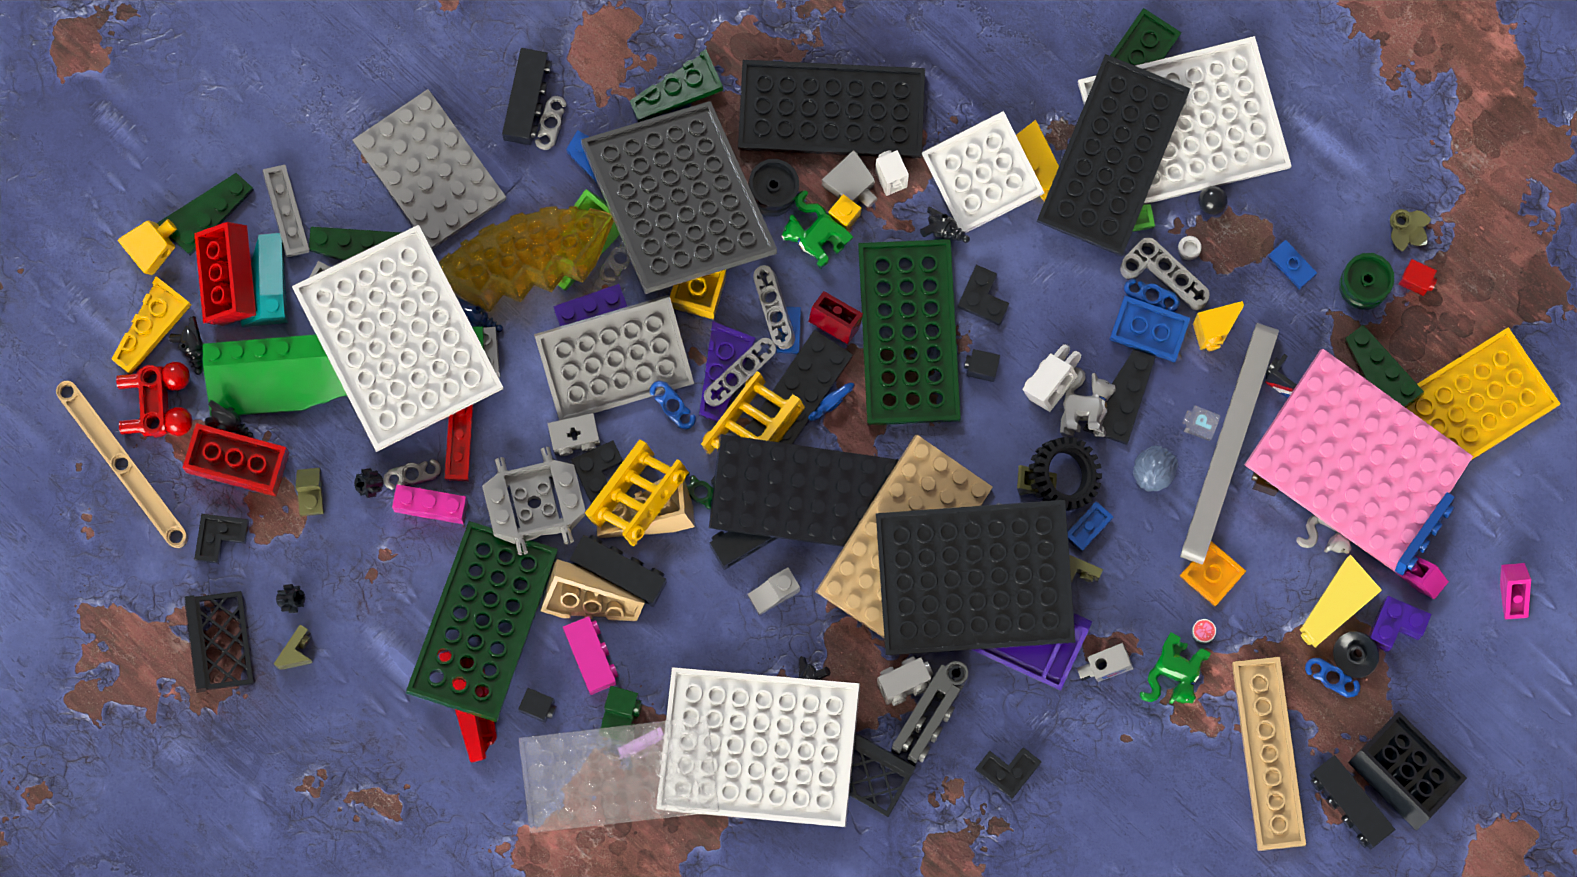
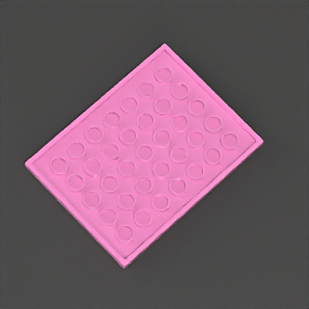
M1320 349L1244 465L1395 572L1399 559L1446 492L1450 493L1473 456L1329 352Z

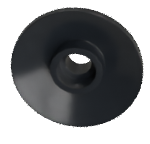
M1359 631L1347 632L1334 645L1333 656L1335 663L1344 674L1353 678H1362L1368 676L1376 669L1379 662V650L1374 640L1367 634ZM1356 649L1361 650L1362 656L1356 654Z

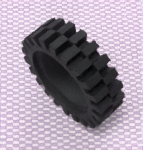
M1069 436L1043 443L1042 447L1036 449L1035 452L1037 454L1032 455L1031 460L1035 463L1029 464V470H1034V473L1029 474V480L1035 479V483L1031 484L1032 490L1036 488L1039 490L1035 493V496L1037 498L1043 497L1042 501L1065 500L1066 511L1081 508L1085 504L1092 501L1091 498L1096 497L1098 494L1095 489L1101 487V483L1097 482V480L1102 479V473L1096 472L1097 469L1101 468V464L1094 463V460L1098 459L1097 454L1090 455L1093 449L1090 446L1084 447L1086 442L1083 440L1077 441L1078 438H1069ZM1058 453L1072 456L1081 469L1080 487L1072 495H1065L1056 490L1050 480L1049 466L1051 460Z

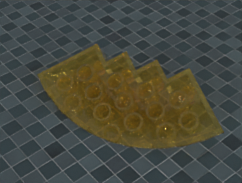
M557 206L540 208L539 212L526 215L522 212L510 216L509 220L496 226L493 223L479 230V235L470 241L465 239L460 243L461 247L452 254L448 253L439 261V265L453 292L471 304L480 306L490 312L503 295L521 302L534 285L552 293L564 276L583 283L598 262L614 220L610 213L592 208L582 210L578 209L577 206H569V209H558Z

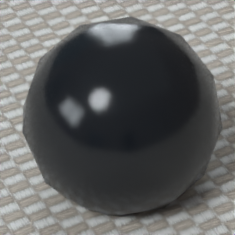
M1209 186L1203 189L1198 198L1201 209L1207 214L1215 215L1222 212L1228 203L1225 191L1217 186Z

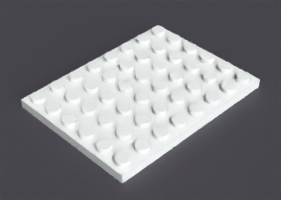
M1255 36L1136 65L1141 69L1191 88L1143 205L1201 191L1209 186H1221L1291 168V162ZM1096 76L1078 80L1084 104Z
M419 225L292 286L376 452L503 390L498 376Z
M672 667L656 809L846 827L860 684Z

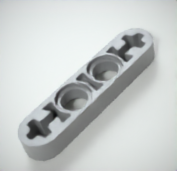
M760 266L754 271L753 278L771 338L780 349H788L794 344L795 335L777 276L769 266ZM764 273L768 274L766 279L769 286H766V283L762 280ZM776 292V299L773 302H766L767 294ZM776 312H782L783 317L781 321L777 323L772 322V316ZM782 328V331L787 335L784 342L780 340L782 335L778 329Z
M762 338L753 344L704 391L706 403L710 406H718L729 398L775 354V343L769 338ZM760 344L763 346L767 344L769 346L767 349L769 354L765 352L757 358L754 354L762 349ZM744 358H750L754 362V368L751 371L743 368L742 362ZM732 373L736 375L738 381L735 386L727 384V374ZM721 385H722V387H723L724 389H726V390H723V391L718 395V398H719L720 400H718V399L712 400V399L710 398V397L712 396L711 390H712L713 392H715V391H717V390L721 387Z

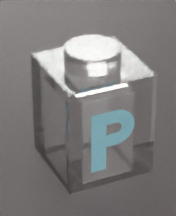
M1194 405L1192 411L1187 410L1182 422L1186 424L1184 432L1211 441L1221 415Z

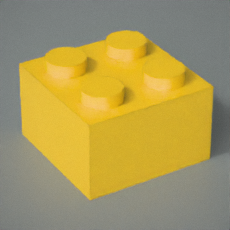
M726 269L673 285L670 295L673 309L714 320L726 280Z

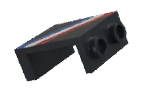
M1283 354L1281 359L1276 357L1265 373L1268 375L1265 383L1289 398L1297 384L1278 372L1288 357L1286 354Z

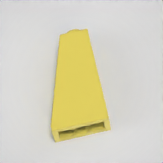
M1351 555L1342 563L1300 628L1302 632L1301 637L1308 645L1312 644L1316 648L1382 591Z

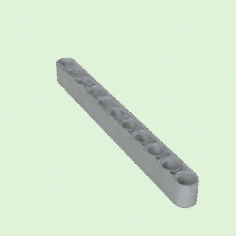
M1256 323L1181 551V558L1202 565L1204 563L1279 333L1278 329Z

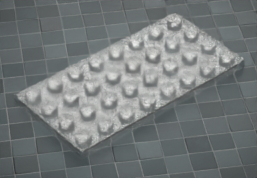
M708 716L519 738L530 833L719 812Z

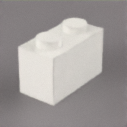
M889 150L881 153L878 156L879 158L876 159L875 173L885 195L888 196L907 188L909 174L898 150L894 152Z

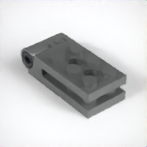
M953 661L947 666L941 665L893 743L891 752L899 756L902 751L905 753L908 751L914 739L912 737L913 732L919 733L926 720L924 714L936 696L942 702L907 759L914 766L918 761L923 763L930 750V747H928L929 742L935 743L943 729L940 725L942 721L947 723L955 709L952 705L966 683L968 669L962 662ZM956 674H957V675H958V676H957L958 678H954V679H953V676H952V675H956Z

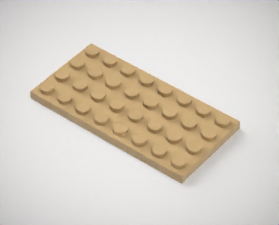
M915 435L815 592L884 638L876 513L981 506L993 487L922 437Z

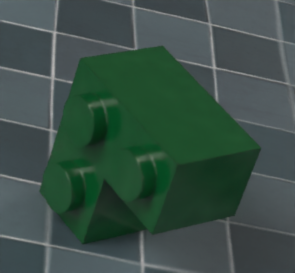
M610 685L604 706L605 713L599 731L600 738L622 744H627L628 739L633 740L636 726H633L634 718L640 716L643 706L638 693Z

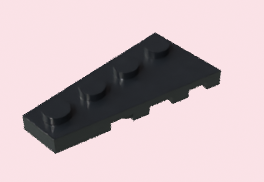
M1133 350L1112 384L1115 385L1116 391L1107 401V414L1102 424L1106 431L1104 438L1128 444L1155 360L1154 356ZM1087 422L1083 431L1094 434L1093 430H1089Z

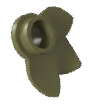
M1398 209L1391 214L1389 220L1393 228L1391 240L1398 250L1404 251L1408 244L1413 246L1427 245V235L1423 228L1431 221L1427 214L1418 210L1408 212L1404 209ZM1397 219H1404L1405 224L1400 225L1397 222Z

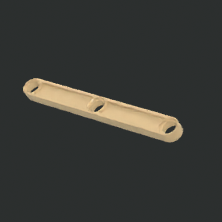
M71 381L61 382L56 389V394L166 542L173 548L183 547L188 540V535L77 386ZM66 386L74 389L73 395L69 398H64L61 395L62 389ZM121 458L127 459V468L117 470V460ZM174 531H180L183 534V539L179 543H173L170 540V536Z

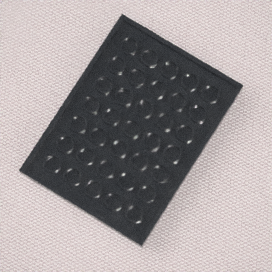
M1065 500L876 513L885 655L1076 642Z

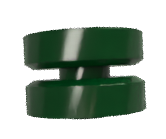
M1362 253L1353 257L1346 265L1339 279V291L1343 299L1350 306L1360 310H1370L1379 306L1391 292L1394 285V271L1390 263L1382 256L1375 253Z

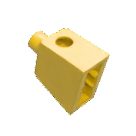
M169 219L160 226L156 222L148 220L119 238L118 241L143 273L153 275L175 249V245L169 239V236L177 228Z

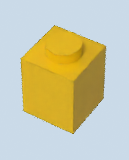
M843 194L829 210V215L848 231L860 217L861 207Z

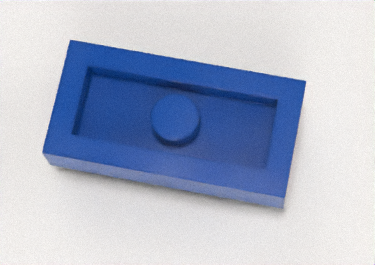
M1096 501L1068 531V540L1082 552L1114 516Z

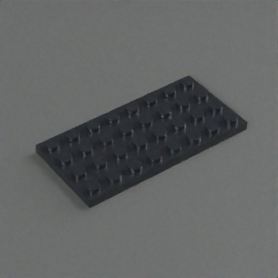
M1105 54L1036 222L1122 257L1191 88Z
M743 60L738 150L849 155L854 150L858 156L876 157L889 150L891 152L898 150L901 158L921 159L925 68Z
M721 434L719 435L709 529L844 547L899 459Z

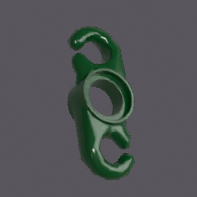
M694 475L690 476L691 482L687 485L690 498L696 503L705 505L707 509H711L713 487L705 481L698 480ZM698 486H704L708 490V494L704 498H697L694 490Z

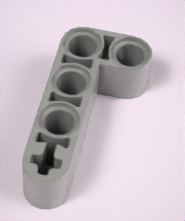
M1153 238L1141 240L1123 259L1120 271L1126 279L1137 278L1147 268L1189 308L1201 310L1206 306L1210 296L1209 290ZM1145 246L1150 247L1153 250V254L1146 255L1142 252L1141 248ZM1132 262L1136 264L1138 269L1130 271L1127 269L1126 264ZM1160 262H1166L1170 266V269L1166 271L1160 269L1158 264ZM1183 278L1186 280L1187 285L1179 286L1175 279ZM1190 286H1192V291L1190 290L1189 293H1186L1190 289ZM1200 294L1202 296V299H1198L1196 301L1194 299V296H1198Z

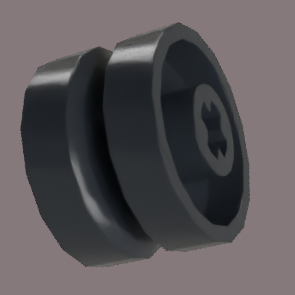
M767 159L760 162L751 172L748 185L761 214L767 217L780 216L786 213L795 202L799 190V177L795 169L785 161Z

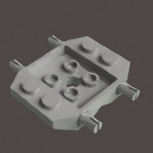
M546 447L547 455L545 448H541L543 463L510 471L507 470L504 457H500L502 466L500 465L499 458L495 459L498 472L482 486L494 536L516 544L518 555H522L521 546L524 555L528 553L525 541L532 540L541 535L562 533L564 544H568L567 535L570 544L573 543L571 530L586 515L574 464L554 460L550 447ZM550 477L553 478V482H554V486H555V490H556L558 502H559L560 509H561V513H562V517H563V518H560V519H559V516H558V512H557V508H556V504H555V500H554V496H553V492H552V488H551V484H550V480H549ZM508 487H510L511 494L520 528H517L507 490ZM532 499L541 501V505L538 508H531L528 506V503Z

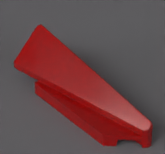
M448 651L439 655L441 661H448L452 656ZM465 658L460 664L463 668L469 669L474 665V661L470 658ZM456 680L452 686L456 690H462L466 687V683L463 680ZM479 687L475 691L478 697H485L489 693L485 687ZM455 709L470 762L486 759L485 753L487 749L497 739L494 721Z

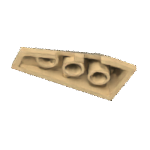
M662 479L656 481L654 484L658 485ZM685 480L664 505L644 535L673 533L695 527L694 508ZM647 490L643 493L639 491L634 494V499L644 504L652 493ZM621 502L612 511L613 514L628 522H631L638 512ZM605 521L601 528L597 526L598 538L623 536L624 530L608 521Z
M557 559L549 577L540 611L561 618H571V616H585L586 618L589 616L590 619H593V616L606 617L608 620L637 621L645 601L578 565Z

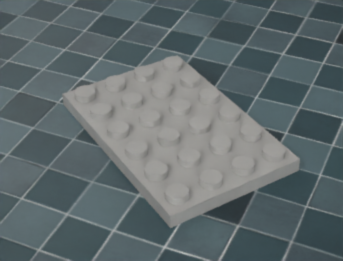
M429 89L353 139L355 146L413 227L420 226L432 250L506 200L504 193Z
M669 295L534 334L559 421L597 413L651 397L650 387L656 381L667 382L673 390L694 384ZM663 387L656 388L655 395L665 393Z

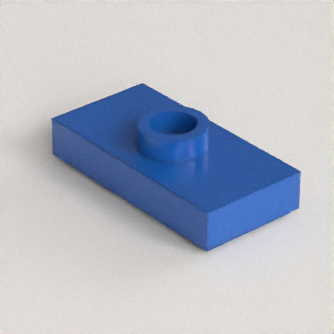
M1287 240L1283 241L1268 255L1299 290L1317 274Z
M786 307L794 331L795 342L788 349H780L776 345V353L798 354L801 307ZM778 312L777 322L781 321L783 317L782 312ZM781 328V329H778V330L781 332V335H782V338H781L780 340H781L782 342H784V341H785V337H786L787 335L782 331V328Z

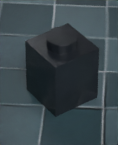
M973 349L972 356L967 355L964 368L968 369L967 376L994 382L1000 355Z
M527 688L518 710L520 713L546 723L548 718H553L557 706L554 705V698Z

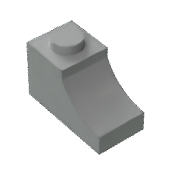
M787 567L748 593V597L758 614L761 615L799 593L800 586Z

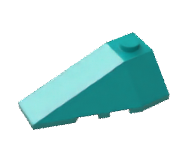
M280 233L258 235L251 261L256 315L241 320L242 327L288 323L284 255Z

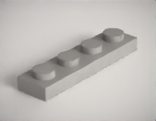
M286 165L263 169L262 173L286 258L309 253L308 243Z

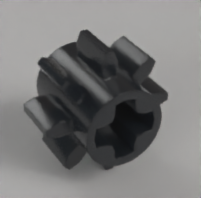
M371 468L361 469V474H356L354 480L356 491L360 493V496L366 495L367 498L376 497V492H381L384 484L383 478L378 471H372Z
M285 584L283 585L284 590L277 591L276 603L282 612L298 613V607H304L305 594L300 590V586Z

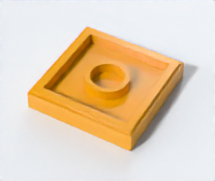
M1211 541L1203 565L1192 561L1181 573L1180 577L1216 607L1245 574L1246 570Z

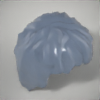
M1155 445L1147 448L1135 459L1133 475L1136 483L1141 489L1144 488L1148 492L1160 491L1168 487L1175 478L1178 460L1171 452H1168V449L1162 448V446Z

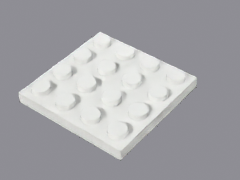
M1004 111L922 152L954 220L957 222L958 228H961L965 233L1044 194Z

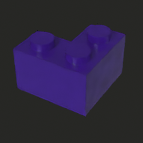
M1387 596L1381 604L1369 636L1374 640L1379 649L1388 652L1393 647L1398 632L1419 640L1423 636L1432 614Z

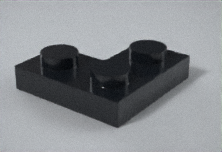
M976 264L957 308L1000 326L1009 303L989 295L997 273Z
M614 440L571 459L590 502L595 500L607 484L603 472L623 462Z
M201 513L194 560L219 564L222 541L246 544L249 520Z
M1024 747L1009 765L989 751L975 768V771L1012 800L1041 764V761Z

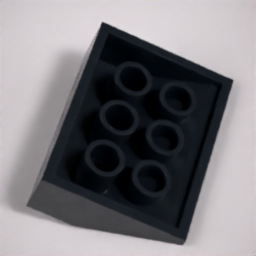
M1400 711L1348 762L1416 831L1439 810L1467 779Z

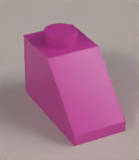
M1416 556L1418 562L1412 570L1407 569L1403 576L1395 572L1418 592L1432 599H1435L1449 582L1437 565Z
M1525 563L1501 565L1500 588L1504 618H1528L1531 578Z

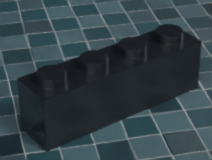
M527 48L520 49L502 132L504 141L531 145L532 138L536 139L538 125H535L537 117H541L543 108L540 99L541 95L545 96L547 90V82H544L545 76L550 74L552 61L549 60L548 52Z
M720 531L711 537L712 541L709 544L722 568L726 570L778 538L731 531L724 533V531Z
M583 535L570 558L571 564L578 565L654 607L667 583L666 578H664L665 574L655 568L649 570L643 567L644 563L635 557H631V559L622 555L623 551L614 546H611L609 549L602 545L603 541L593 535H590V537Z
M1335 755L1310 774L1312 778L1310 780L1311 784L1317 791H1323L1327 796L1325 800L1333 810L1337 809L1340 812L1342 822L1347 828H1353L1358 834L1356 839L1364 848L1368 847L1371 850L1396 830Z

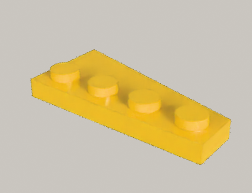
M1034 120L1020 131L1016 137L1044 191V194L1040 195V197L1045 202L1059 165L1037 121Z
M157 276L152 282L153 287L149 294L147 293L142 301L143 305L139 313L135 314L131 328L128 333H125L112 357V360L129 374H132L192 306L189 301Z

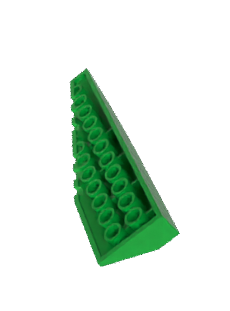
M472 327L484 350V328ZM317 335L203 344V369L208 403L210 400H213L223 408L228 409L232 407L239 416L303 411L311 406L320 403L324 404L341 396H347Z

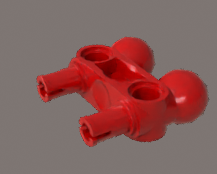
M171 362L165 366L158 367L147 365L140 368L137 374L117 375L116 383L118 389L138 387L140 402L139 419L119 421L121 435L141 433L144 437L153 436L160 438L165 434L182 436L189 432L193 424L190 412L183 407H174L172 409L168 407L167 389L178 391L185 388L189 383L190 373L185 364ZM157 374L156 381L148 383L149 377ZM159 419L158 427L151 429V423Z

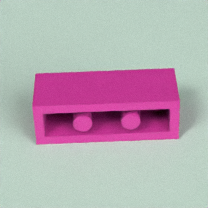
M397 484L392 508L396 513L464 524L468 500L466 496Z
M588 616L564 626V632L590 695L607 689L610 685H617L615 678L619 676L614 664L609 665L606 659L610 654L605 642L600 644L597 637L601 632L596 620L591 622Z

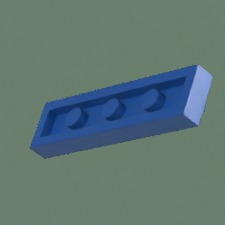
M1446 492L1399 559L1395 572L1403 576L1407 569L1412 570L1418 562L1416 557L1418 553L1426 551L1431 542L1428 540L1430 536L1438 534L1443 525L1440 523L1444 517L1448 519L1455 508L1452 506L1455 498L1453 495Z

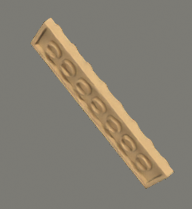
M1280 657L1233 662V675L1258 851L1306 846Z

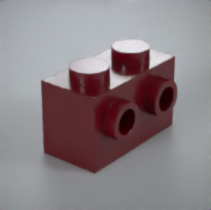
M823 291L811 308L808 322L842 342L849 344L860 329L863 313Z

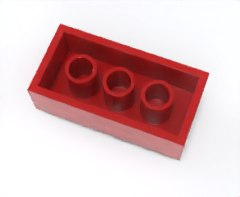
M225 222L194 233L203 323L225 326L255 316L256 308L247 225Z
M196 423L182 468L188 474L276 497L290 452L281 445Z

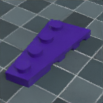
M712 321L699 416L718 422L726 412L733 394L720 405L710 406L704 400V391L755 343V337ZM744 358L742 362L743 368L745 367L748 358ZM732 373L727 374V384L735 386L738 381L736 375ZM721 385L717 391L713 392L711 390L712 396L710 398L712 400H720L718 395L726 389Z

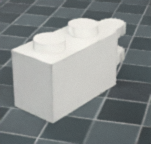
M1064 344L1054 355L1050 353L1040 363L1039 369L1026 381L1023 388L1030 401L1049 412L1078 377L1074 368L1079 363L1081 354L1074 351L1064 361L1070 352V347Z

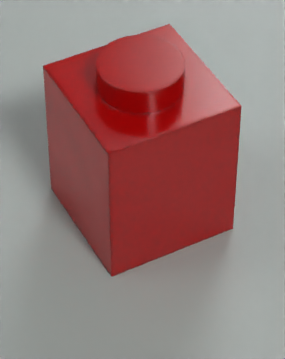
M1411 259L1398 285L1424 296L1428 290L1432 292L1437 282V279L1434 278L1437 270Z

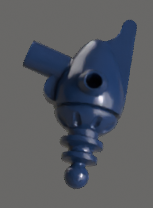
M456 296L472 327H496L497 332L503 330L501 325H496V320L493 321L492 317L488 318L487 311H484L482 307L473 305Z

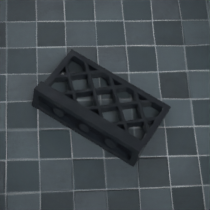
M237 591L196 597L194 595L185 596L184 602L196 693L206 692V690L252 685L253 676L242 592ZM237 598L238 607L233 613L222 606L226 599ZM210 601L217 607L210 616H207L201 611L200 602ZM218 609H221L230 616L223 626L211 619ZM238 611L240 619L235 616ZM202 617H204V618L206 619V621H205L203 624H202ZM232 619L241 624V630L236 636L225 629ZM208 622L220 629L212 640L203 633V628ZM221 632H224L233 639L226 649H223L214 642ZM241 634L243 642L238 639ZM204 639L209 642V644L206 647ZM235 641L244 647V653L239 660L228 652ZM211 645L223 652L215 663L206 656V651ZM224 655H227L236 662L228 673L217 665ZM244 657L246 665L241 662ZM207 662L212 665V667L209 670ZM240 665L247 670L248 679L237 680L231 676V673ZM214 668L225 675L220 683L210 684L209 674ZM227 678L232 680L230 682H225Z
M855 733L854 749L860 752L862 762L853 764L852 767L863 764L867 778L853 781L851 774L850 785H852L853 791L850 790L849 796L889 817L914 773L916 766ZM864 755L868 756L871 759L865 761ZM873 761L880 763L883 774L870 777L866 763ZM885 767L891 769L892 771L886 772ZM898 773L905 777L899 787L890 788L887 775ZM884 776L888 790L874 793L871 779ZM868 781L871 794L863 797L858 795L855 784ZM898 790L893 798L891 791ZM889 792L891 803L888 809L885 810L878 806L875 796ZM873 797L874 803L867 800L866 798Z

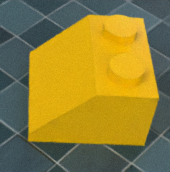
M1243 301L1197 313L1193 327L1200 350L1207 348V351H1213L1221 347L1244 306Z

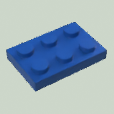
M1124 296L1109 340L1176 362L1190 318Z

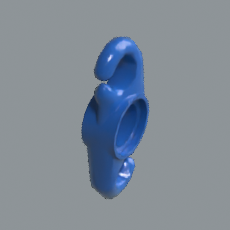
M1129 279L1125 283L1124 291L1128 297L1166 309L1165 299L1172 298L1174 304L1167 309L1172 312L1176 311L1180 305V299L1174 292L1156 284H1145L1139 281V291L1133 293L1130 290V286L1137 282L1136 279ZM1150 289L1157 291L1158 299L1155 301L1148 300L1145 295L1146 291Z
M654 382L650 387V394L654 396L657 387L661 386L665 389L664 395L655 396V400L661 404L663 411L682 429H689L694 426L696 422L694 414L690 415L688 423L681 422L683 414L691 413L690 409L684 405L682 398L667 382ZM669 399H676L680 407L676 411H669L666 407V402Z
M847 383L826 396L820 402V406L809 415L808 420H818L839 406L843 401L842 398L854 389V383Z
M1311 658L1307 661L1305 670L1308 675L1312 674L1311 666L1313 664L1320 665V672L1313 674V677L1322 681L1325 687L1344 697H1355L1360 691L1359 681L1355 680L1353 682V691H1346L1345 684L1352 682V678L1346 676L1340 668L1321 658ZM1334 671L1339 675V682L1337 684H1330L1327 681L1326 675L1328 672Z

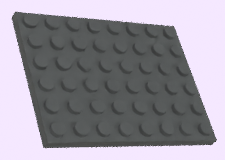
M711 101L581 139L582 148L645 294L777 254V247Z

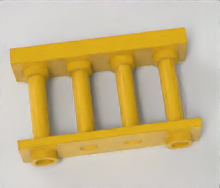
M756 371L746 381L743 390L713 429L705 434L701 445L710 455L715 448L718 449L719 435H726L729 430L740 437L779 442L804 410L805 406L800 398L794 394L785 400L764 387L763 385L766 381L761 373ZM757 393L780 407V411L775 418H770L750 405V402ZM743 411L766 426V430L761 436L757 437L736 423Z
M640 439L585 512L591 522L601 528L605 521H608L623 529V536L632 546H635L644 536L647 528L689 473L678 459L670 467L653 458L654 452L646 442ZM647 465L665 474L658 485L639 476ZM633 484L652 493L644 504L626 495ZM619 502L638 511L631 522L612 513Z

